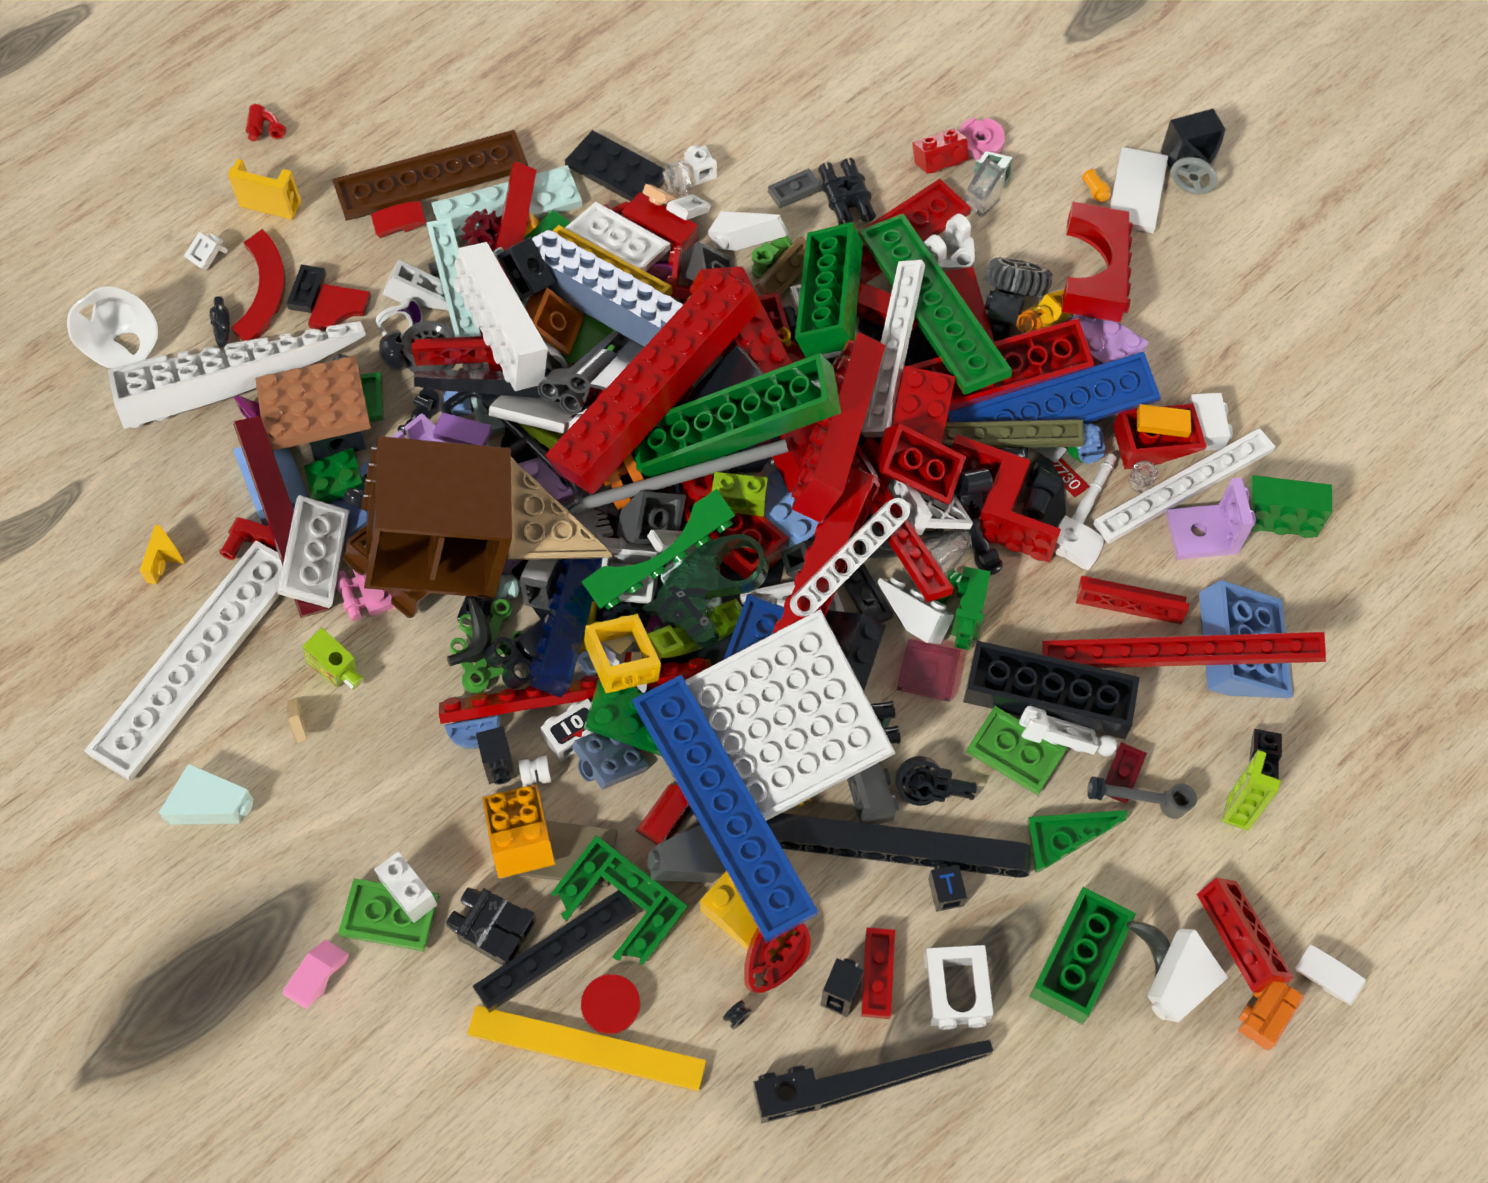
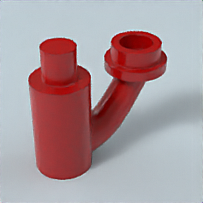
M260 104L250 105L246 123L248 139L250 141H257L258 136L262 134L264 120L270 123L268 127L270 136L274 139H282L286 134V127L279 123L275 115Z

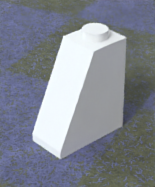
M1180 928L1173 938L1147 996L1153 1004L1152 1009L1160 1019L1179 1022L1228 977L1196 930Z

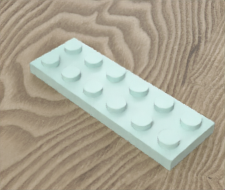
M568 165L536 174L529 212L536 218H544L552 210L562 213L583 207L582 199ZM509 182L431 203L436 220L451 218L456 241H462V236L465 234L461 230L466 224L464 221L476 210L480 213L483 209H486L488 214L495 210L496 217L498 218L502 215ZM479 223L476 224L475 230H477Z

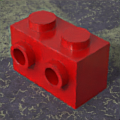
M955 128L912 142L914 163L927 174L936 173L948 166H957L969 159L967 137Z

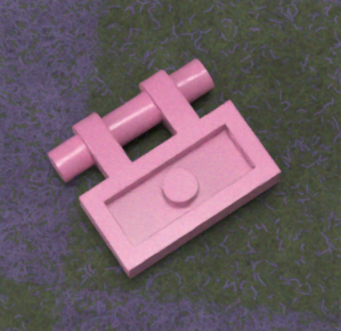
M345 571L338 572L336 588L343 596L344 610L346 613H349L352 621L359 620L361 618L360 610L366 608L370 617L396 608L391 604L392 596L386 590L364 589L365 575H359L354 571L355 577L349 579ZM360 588L363 597L354 598L352 591Z

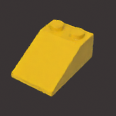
M725 872L700 900V911L748 950L751 939L758 927L728 873ZM792 929L787 932L786 936L777 938L780 945L777 949H770L769 953L772 955L770 960L786 944V937L795 933Z

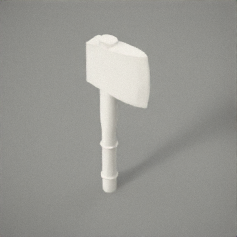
M1108 454L1104 463L1101 464L1098 474L1093 483L1090 484L1087 494L1081 500L1072 518L1064 516L1057 528L1061 529L1054 552L1085 570H1089L1095 563L1105 540L1099 533L1084 525V522L1093 507L1098 493L1101 492V488L1110 471L1113 470L1117 457L1113 454Z

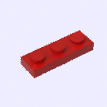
M866 927L861 1017L891 1019L895 930Z

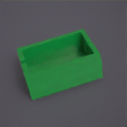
M1252 475L1247 485L1249 490L1248 503L1250 510L1254 511L1256 518L1255 525L1251 529L1252 532L1268 531L1278 535L1293 534L1304 538L1318 537L1324 527V523L1326 524L1332 514V484Z

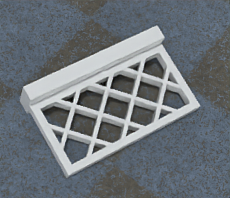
M893 478L887 486L893 498H901L908 503L910 514L907 519L918 535H922L925 528L970 529L973 525V522L955 494H953L950 505H946ZM932 504H934V505L940 507L941 509L945 510V512H943V511H941L940 509H938V508L932 506ZM948 513L958 517L959 519L950 516ZM933 515L939 519H933L931 516Z

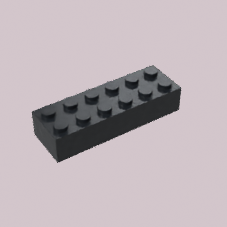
M977 640L963 702L990 709L997 706L1005 712L1021 716L1027 706H1033L1045 710L1048 716L1094 729L1095 733L1126 739L1132 727L1140 677Z

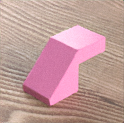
M325 939L306 955L282 994L307 1009L324 994L329 977L347 962L349 953Z

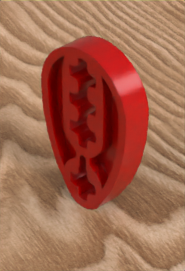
M804 923L792 929L795 935H788L786 937L785 943L788 944L787 948H780L777 951V955L780 957L779 960L772 961L770 960L772 955L769 951L770 949H777L780 943L777 941V938L766 943L759 929H756L748 947L744 964V984L749 991L764 993L774 989L788 980L806 960L811 947L810 934ZM787 932L778 937L786 936ZM763 972L761 979L764 981V984L755 986L754 974H761Z

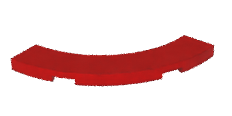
M263 229L243 242L245 248L251 253L257 263L259 285L250 308L231 327L232 331L242 341L258 339L270 326L269 322L280 309L285 292V270L280 253L275 243Z

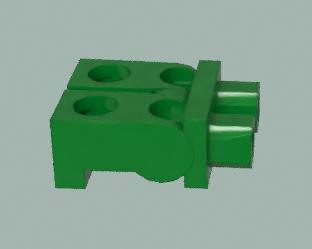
M966 566L963 568L957 598H961L959 608L956 610L951 635L956 636L955 648L970 650L972 640L977 641L984 617L982 610L985 603L990 571Z

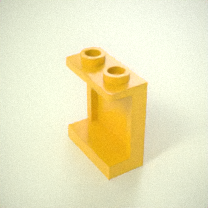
M237 159L234 166L230 167L228 179L231 182L239 207L293 220L301 204V198L292 171L282 169L276 180L248 173L242 159Z

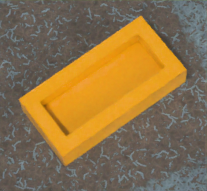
M1140 404L1137 408V431L1188 438L1191 433V411Z

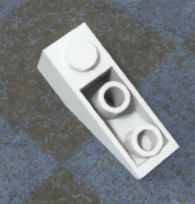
M893 576L891 579L879 578L878 585L905 629L926 643L941 644L954 618L953 614L946 611L947 606L935 600L927 602L920 590L908 589L905 587L906 582Z

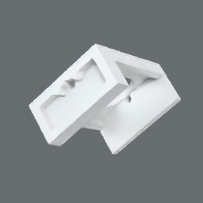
M985 945L926 948L924 964L928 970L932 1008L931 1026H939V1029L949 1030L956 1028L958 1024H968L970 1028H981L986 1026V1023H990L993 1017V1007ZM972 965L976 1002L970 1011L957 1012L950 1007L947 1001L943 967Z

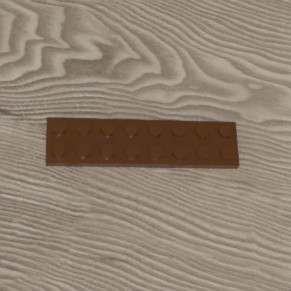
M510 130L334 178L332 181L345 220L347 221L398 204L419 201L510 176L514 161L528 166L515 130Z

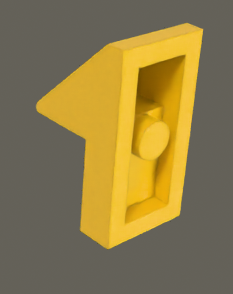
M156 524L139 570L146 583L157 584L160 575L164 574L165 561L185 563L163 528Z

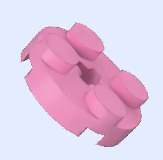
M972 118L964 122L960 127L959 132L967 137L969 157L977 161L986 151L996 154L1002 151L1005 140L1004 130L996 121L989 118H984L983 121H976V118ZM977 137H979V138L985 137V140H984V141L978 140Z

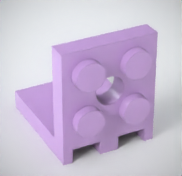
M1242 477L1231 478L1219 505L1167 510L1166 518L1177 560L1239 554L1256 522L1255 513L1253 510H1250L1248 503L1249 490L1247 487H1244ZM1191 529H1201L1204 532V536L1194 535Z

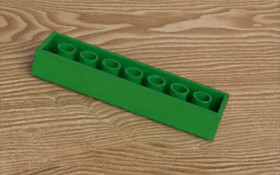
M821 353L670 409L634 449L637 471L647 478L655 477L714 460L840 414L841 408L834 367Z

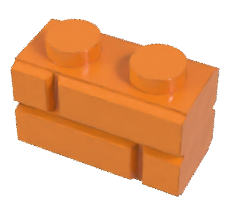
M1274 981L1260 993L1253 992L1252 995L1257 998L1252 1006L1247 1004L1238 1017L1242 1021L1238 1028L1239 1032L1254 1040L1255 1043L1266 1050H1270L1276 1045L1304 998L1301 993L1292 987H1288L1284 982Z

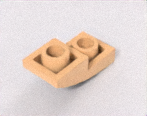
M646 184L642 192L650 197L649 201L660 206L664 205L667 207L669 201L676 199L674 196L651 184Z

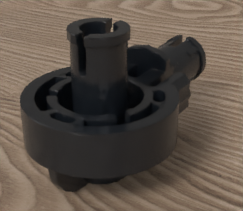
M915 756L907 759L896 772L895 781L901 797L906 802L916 806L928 805L934 801L944 803L945 798L950 795L973 800L975 795L972 792L976 793L977 790L975 782L952 779L950 769L940 768L937 762L925 756ZM905 786L907 792L911 793V795L907 794L902 787Z

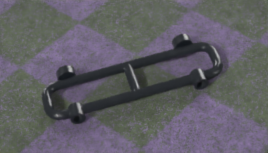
M458 392L444 402L441 413L453 415L452 409L470 397L478 398L483 407L489 412L490 405L500 396L495 394ZM498 418L519 438V440L507 447L511 450V457L528 447L559 477L565 487L572 489V496L562 502L561 505L568 511L577 506L583 498V489L556 473L545 456L547 451L517 422Z

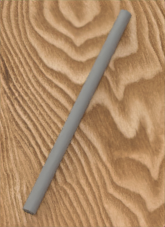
M783 439L585 496L569 513L574 514L634 497L640 490H658L714 474L715 472H721L789 452L786 440Z

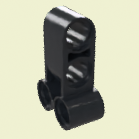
M547 614L515 641L508 637L497 638L485 650L484 657L487 664L491 667H502L504 669L502 679L507 687L518 689L533 677L535 670L532 662L563 636L560 635L557 638L560 628ZM496 648L501 649L505 657L500 656ZM514 669L521 672L522 678L515 674Z

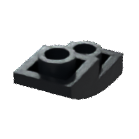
M1254 729L1249 762L1257 750L1265 752L1266 756L1261 774L1279 780L1282 734Z

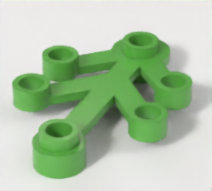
M505 599L495 600L490 607V616L492 618L489 625L492 636L491 644L496 640L502 622H506L511 616L512 606ZM501 605L504 606L506 610L499 611L496 607ZM464 614L459 619V628L465 632L471 642L472 625L464 626L462 624L465 620L471 622V615ZM515 631L510 639L514 641V638L521 636L524 632ZM454 638L450 643V652L452 654L467 648V643L462 638ZM461 644L463 649L456 650L453 646ZM496 648L499 655L504 654L501 649ZM485 658L477 661L475 666L472 662L460 663L464 670L462 685L466 691L473 694L485 691L489 685V680L502 675L504 671L502 667L486 669L487 662ZM478 676L481 681L475 683L471 681V677Z

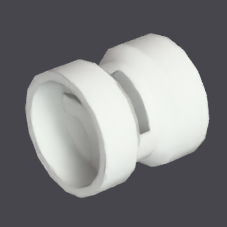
M546 755L537 757L534 761H529L528 759L519 760L523 787L531 786L536 782H541L542 784L551 783Z

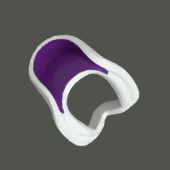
M407 298L401 301L399 306L389 307L376 316L377 326L381 329L383 336L387 332L382 323L394 314L400 313L405 315L409 321V327L422 322L421 308L414 299Z

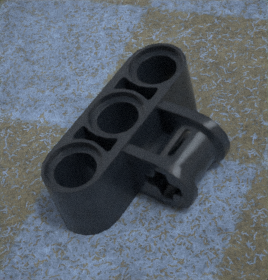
M987 468L961 470L954 494L970 519L974 517L980 518L984 506L982 493L989 492L992 489V476Z

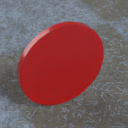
M607 974L597 977L588 984L582 994V1015L587 1024L600 1033H620L629 1028L638 1017L640 1011L638 990L630 980L620 975Z

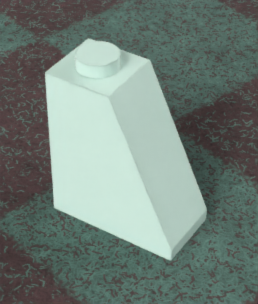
M188 764L160 809L159 814L170 825L240 824L242 818L250 813L254 799L247 789Z

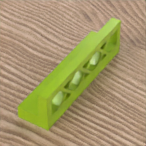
M1257 750L1230 790L1222 822L1249 831L1278 792L1281 780L1261 774L1266 756L1265 752Z

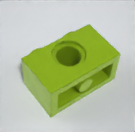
M721 472L714 473L712 491L715 489L719 491L733 513L764 516L767 497V477Z

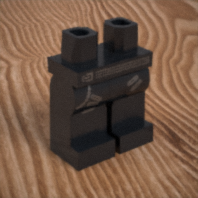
M467 887L460 902L471 908L469 913L465 917L453 911L447 919L446 925L457 934L460 942L503 966L515 958L521 948L520 942L524 943L537 920L535 912L527 908L522 909L485 888L480 892Z

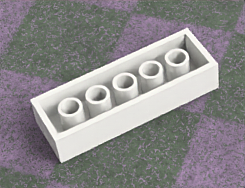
M487 242L458 248V259L455 260L457 277L454 278L455 289L457 293H461L465 308L471 311L475 326L481 329L485 344L487 346L490 345L495 362L501 365L506 382L511 383L514 391L538 386L545 377L548 348Z

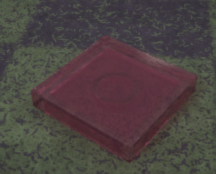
M908 638L896 690L950 702L961 650Z

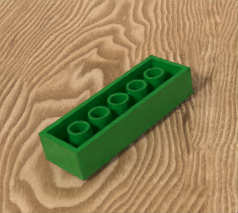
M854 222L807 233L795 338L806 358L818 353L823 355L843 351L848 339L853 340L855 338L863 242Z

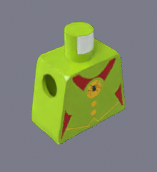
M322 627L302 646L306 663L338 688L345 683L354 690L362 683L364 677L356 671L357 668L353 655Z

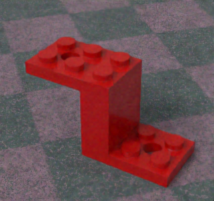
M956 434L952 450L966 456L962 470L987 468L992 476V489L988 494L980 516L981 524L979 529L982 530L984 538L989 543L1002 545L1010 551L1021 552L1030 555L1035 560L1050 563L1061 529L1013 512L1023 489L1031 460Z

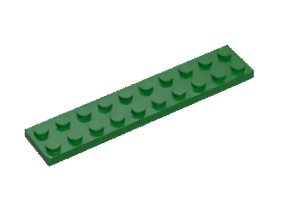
M904 214L859 230L862 242L892 287L899 261L922 260L925 264L914 320L950 374L956 377L955 381L964 395L1012 377L1011 367Z

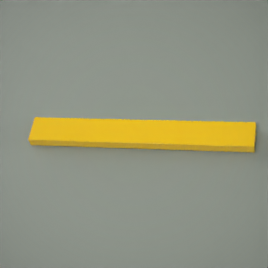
M478 1005L475 1006L467 1032L469 1037L697 1092L700 1091L706 1066V1060L499 1010H493L489 1013L485 1007Z

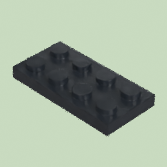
M591 130L565 159V166L568 165L575 172L630 202L639 192H643L646 184L660 188L664 181L669 178V171L594 130Z

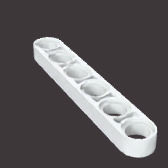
M894 498L886 502L793 595L790 601L792 612L800 617L814 613L908 518L910 514L908 503L901 498ZM894 503L902 508V516L900 518H894L890 513V507ZM874 522H880L884 526V534L881 537L874 535L872 532ZM856 540H860L866 545V552L863 555H858L853 549ZM837 559L846 561L848 565L846 573L841 574L836 571L835 562ZM820 577L827 579L829 582V589L825 593L820 592L816 587V581ZM801 596H805L810 600L811 605L806 612L801 611L797 606V601Z

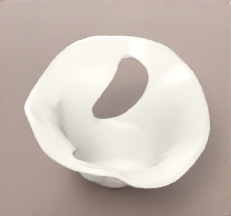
M107 286L94 289L72 306L67 317V329L72 343L86 356L107 368L113 369L145 360L158 338L157 322L146 304L137 296L116 287ZM94 304L92 319L89 321L79 311L87 305ZM127 333L136 334L140 340L139 350L136 354L130 353L124 346L114 341L115 337Z

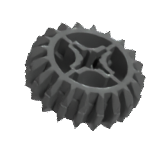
M998 257L990 260L989 266L986 269L987 283L1000 290L1023 296L1040 297L1045 296L1049 288H1051L1053 274L1049 269L1039 266V264L1015 258Z

